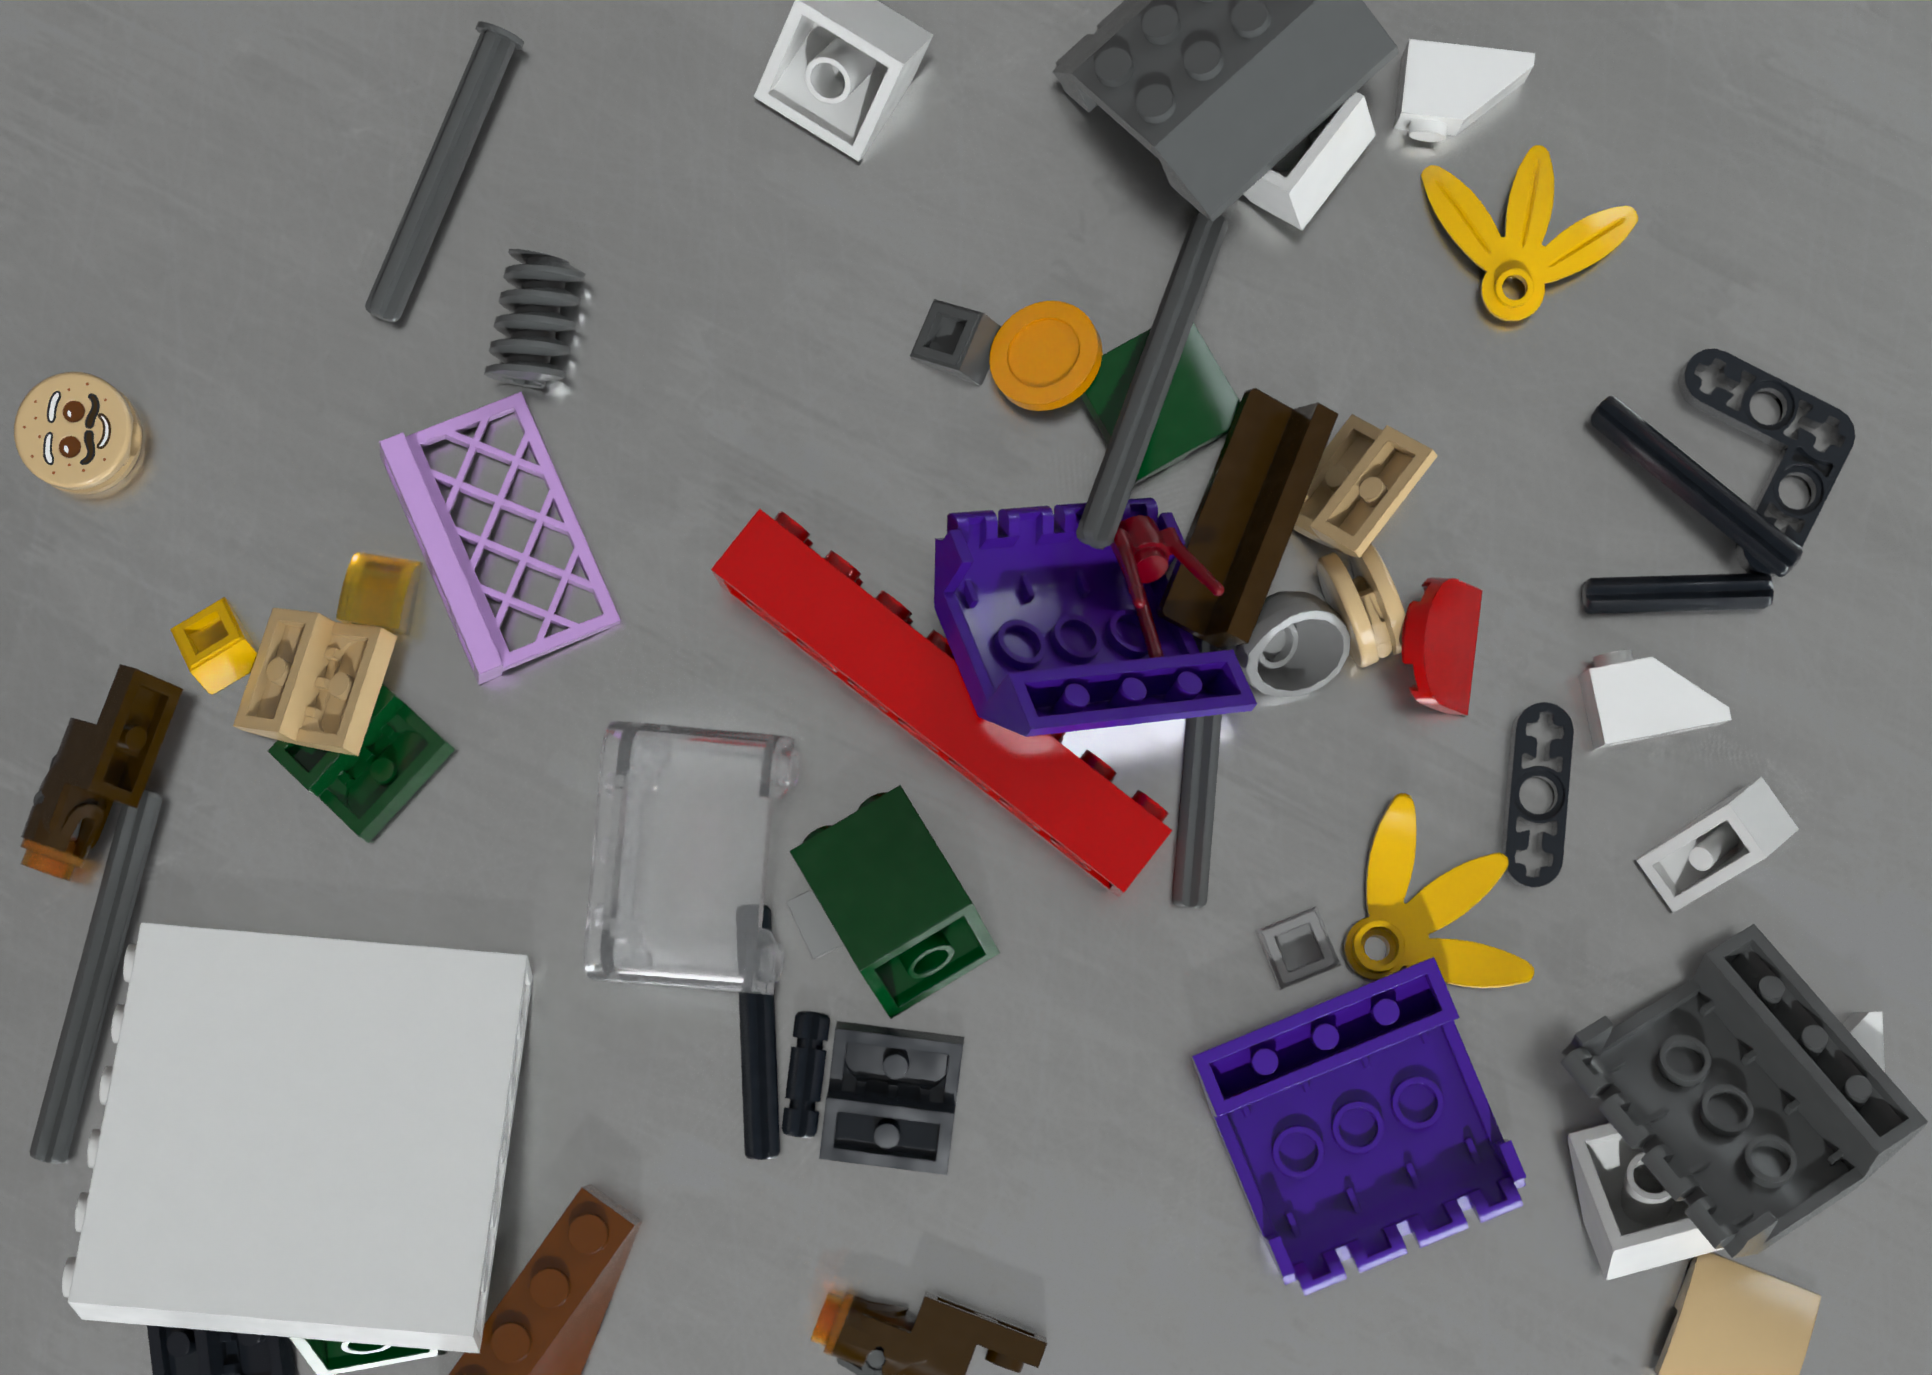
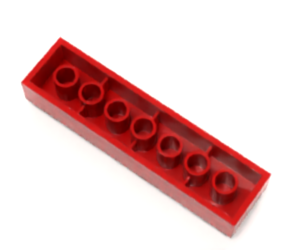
M759 508L712 567L711 571L720 586L1113 894L1120 897L1173 831L1163 823L1169 813L1140 790H1137L1132 798L1112 783L1117 773L1103 760L1089 750H1086L1079 758L1061 744L1064 740L1065 732L1025 737L978 717L945 637L932 630L925 638L910 626L913 623V620L910 618L912 613L899 601L883 590L874 598L860 587L863 584V581L859 578L861 573L849 562L832 550H830L825 558L821 557L811 549L813 542L808 539L810 536L809 532L782 511H779L773 519Z

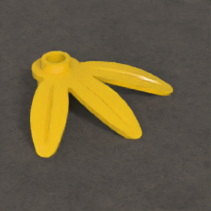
M1535 145L1530 148L1517 170L1507 204L1505 237L1500 236L1492 217L1482 202L1458 178L1436 165L1426 167L1421 174L1429 202L1443 228L1457 246L1478 267L1486 272L1481 283V297L1485 307L1495 317L1505 321H1519L1531 316L1543 301L1545 284L1571 276L1598 262L1622 243L1638 222L1637 212L1631 206L1625 205L1609 208L1577 221L1562 231L1546 246H1543L1542 242L1553 209L1554 172L1549 151L1541 145ZM1513 277L1522 281L1525 293L1521 299L1512 300L1505 296L1502 289L1505 279Z
M1406 793L1395 795L1377 826L1369 851L1366 870V907L1368 917L1354 924L1345 938L1344 953L1351 969L1363 978L1378 980L1400 971L1403 966L1407 968L1434 957L1447 984L1471 988H1500L1529 982L1534 976V967L1528 961L1514 954L1472 941L1428 937L1429 934L1451 924L1479 903L1506 871L1509 865L1508 858L1503 853L1495 852L1466 861L1437 877L1418 892L1407 904L1404 903L1415 861L1416 813L1414 801L1410 795ZM1376 937L1385 943L1387 951L1382 960H1372L1366 955L1364 945L1368 938Z

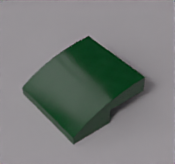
M1194 322L1134 484L1182 461L1192 451L1228 434L1240 405L1239 398ZM1151 329L1102 355L1098 374L1090 387L1080 396L1108 444Z
M382 683L359 756L315 749L277 740L268 752L309 792L317 796L358 837L370 843L453 753L455 748L388 686Z

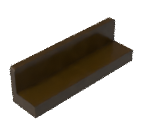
M1257 388L1244 392L1184 545L1223 585L1224 593L1221 596H1215L1177 559L1157 609L1159 617L1217 648L1249 643L1337 420L1338 413L1319 402L1292 409Z

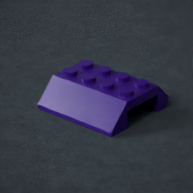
M1151 497L1128 500L1121 521L1132 516H1149L1155 520L1159 531L1169 527L1175 528L1182 544H1186L1172 512L1161 513L1158 517L1157 503ZM1087 502L1055 505L1054 514L1047 505L1000 509L998 511V520L993 510L956 512L947 515V534L945 538H935L934 609L978 717L1029 737L1252 711L1257 705L1233 649L1200 653L1191 633L1158 616L1157 609L1169 582L1166 574L1156 581L1143 583L1164 657L1149 658L1126 579L1111 546H1106L1103 550L1095 549L1090 545L1080 542L1077 538L1076 530ZM1174 555L1169 556L1168 567L1176 558Z
M1434 957L1192 1056L1213 1119L1263 1240L1284 1285L1298 1281L1304 1296L1346 1280L1347 1276L1341 1263L1345 1260L1352 1258L1360 1274L1408 1254L1402 1237L1410 1233L1413 1234L1421 1249L1469 1229L1463 1214L1466 1210L1472 1208L1481 1224L1523 1206L1517 1189L1526 1186L1524 1179L1526 1174L1512 1141L1502 1137L1454 1020L1460 1017Z

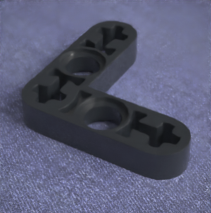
M1714 348L1698 352L1687 361L1680 371L1678 382L1682 396L1693 407L1781 451L1753 509L1773 525L1777 520L1776 518L1789 523H1797L1798 528L1796 531L1790 525H1787L1781 529V532L1802 549L1853 447L1855 429L1852 421L1847 414L1833 405L1726 351ZM1710 365H1714L1720 369L1717 375V380L1720 383L1734 389L1740 384L1742 378L1749 382V386L1739 395L1735 409L1727 406L1726 403L1734 394L1720 387H1716L1709 394L1704 393L1700 390L1702 379L1694 374L1695 370L1703 372ZM1767 391L1779 398L1782 403L1783 414L1778 423L1765 425L1754 419L1750 412V401L1755 393ZM1798 407L1806 411V414L1798 422L1813 429L1818 428L1824 422L1832 426L1830 437L1837 441L1838 444L1837 446L1829 445L1824 450L1818 451L1813 447L1816 437L1812 433L1799 427L1792 432L1790 438L1784 435L1783 432L1794 421ZM1796 475L1808 482L1811 487L1812 497L1806 508L1796 510L1789 508L1782 502L1778 489L1784 477ZM1766 509L1776 518L1765 517L1764 513ZM1736 544L1737 560L1748 573L1768 574L1771 577L1776 576L1741 546Z

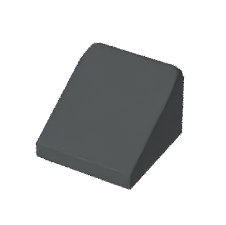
M934 299L910 357L965 381L981 385L990 367L989 357L992 343L1001 326L985 313Z

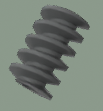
M509 249L508 253L511 257L522 264L506 267L503 278L518 289L506 290L500 293L499 303L511 311L512 314L497 316L494 328L508 338L491 341L489 352L504 363L486 366L484 375L504 383L540 389L545 387L546 381L565 379L566 372L551 364L550 359L552 356L570 354L571 347L557 340L555 334L556 332L575 329L576 323L560 314L561 307L580 305L581 298L567 291L565 284L568 282L584 281L586 274L571 266L568 261L555 256L530 250Z

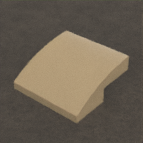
M1352 414L1325 448L1294 530L1338 552L1360 558L1438 455L1433 449L1388 425L1381 430Z
M273 608L233 726L242 731L288 743L359 756L398 636L382 627L334 622L317 612Z
M1714 1252L1693 1257L1674 1304L1678 1312L1654 1372L1656 1375H1799L1812 1336L1821 1295Z

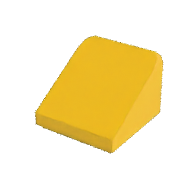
M226 597L221 598L170 629L190 673L208 693H217L252 671L258 650Z

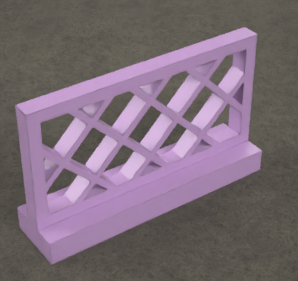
M522 392L406 437L402 432L379 441L381 460L478 685L502 676V672L620 624L619 615ZM513 412L524 434L515 456L481 442L490 421ZM478 426L473 438L460 434ZM447 439L469 449L455 479L431 469L422 448ZM528 445L536 464L522 459ZM476 452L510 465L498 496L464 482ZM518 469L544 480L548 494L540 513L505 499ZM437 483L451 488L446 503ZM459 492L493 505L481 536L455 526L450 513ZM552 502L561 521L547 516ZM501 509L535 522L523 553L488 540ZM542 526L568 536L573 551L565 570L530 557ZM462 540L476 546L471 560ZM484 549L518 563L506 594L484 586L478 580L475 569ZM577 559L586 579L572 574ZM526 566L560 580L548 611L513 597ZM567 583L593 593L602 615L580 624L556 615V609ZM487 598L501 603L496 618L493 615ZM508 607L544 620L535 642L509 652L500 631V626ZM550 624L565 629L545 637Z

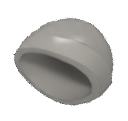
M1280 591L1266 598L1249 643L1236 645V657L1247 682L1259 692L1281 698L1300 696L1325 686L1339 674L1349 655L1351 637L1339 614L1316 595L1302 591Z

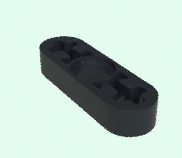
M1548 702L1533 704L1520 712L1515 718L1511 730L1501 853L1508 858L1509 865L1504 872L1505 876L1513 884L1522 888H1537L1549 884L1558 876L1563 864L1574 729L1567 712L1558 705ZM1540 715L1548 717V727L1558 729V739L1547 742L1544 754V761L1553 759L1558 761L1557 771L1546 766H1532L1525 769L1521 766L1522 757L1529 760L1536 758L1537 739L1526 735V726L1537 723ZM1539 777L1549 782L1555 795L1554 803L1546 813L1534 814L1523 807L1519 792L1522 784L1528 778ZM1517 820L1529 825L1552 823V835L1546 832L1538 833L1537 852L1542 855H1548L1547 866L1537 868L1534 877L1526 876V866L1515 861L1516 852L1527 850L1530 830L1516 831Z

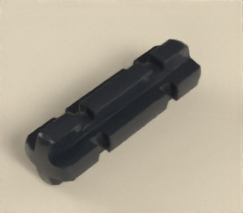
M799 1011L795 1015L793 1037H797L796 1047H791L785 1098L790 1099L789 1108H784L782 1131L787 1136L811 1138L817 1133L819 1111H815V1103L821 1101L826 1050H822L823 1041H828L830 1018L825 1013Z

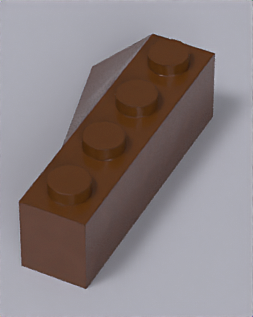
M592 1184L581 1187L484 1324L480 1353L464 1352L449 1375H581L597 1339L601 1323L624 1270L642 1220Z

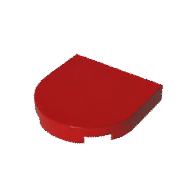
M1430 577L1421 585L1425 591L1421 601H1412L1409 604L1403 625L1402 661L1404 664H1413L1417 685L1413 684L1409 689L1416 701L1424 706L1446 714L1468 715L1483 590L1456 578Z

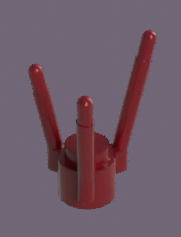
M1132 516L1120 522L1114 541L1110 546L1126 579L1149 658L1164 657L1143 583H1150L1162 577L1168 569L1169 556L1174 555L1215 596H1221L1224 593V587L1182 544L1175 528L1169 527L1159 531L1155 520L1149 516Z

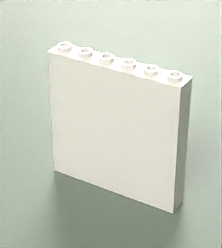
M141 923L137 944H129L124 957L123 975L125 982H129L125 1005L118 1004L116 1006L112 1019V1041L117 1043L114 1064L104 1068L100 1081V1103L105 1105L101 1129L92 1130L88 1142L87 1163L89 1168H93L89 1193L82 1192L79 1195L76 1204L75 1229L76 1232L81 1233L77 1256L67 1259L63 1271L62 1293L64 1297H68L70 1306L82 1320L480 1353L533 982L528 956L523 954Z

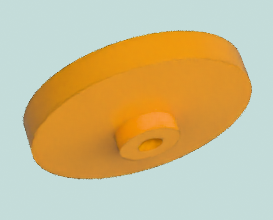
M1061 301L1034 303L1013 314L997 332L990 350V371L1001 392L1017 406L1033 411L1057 409L1073 402L1090 387L1101 365L1102 342L1096 327L1089 317L1074 305Z

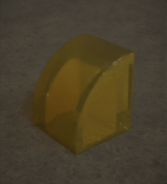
M357 552L353 556L345 575L336 619L341 623L382 627L393 634L410 636L423 562Z

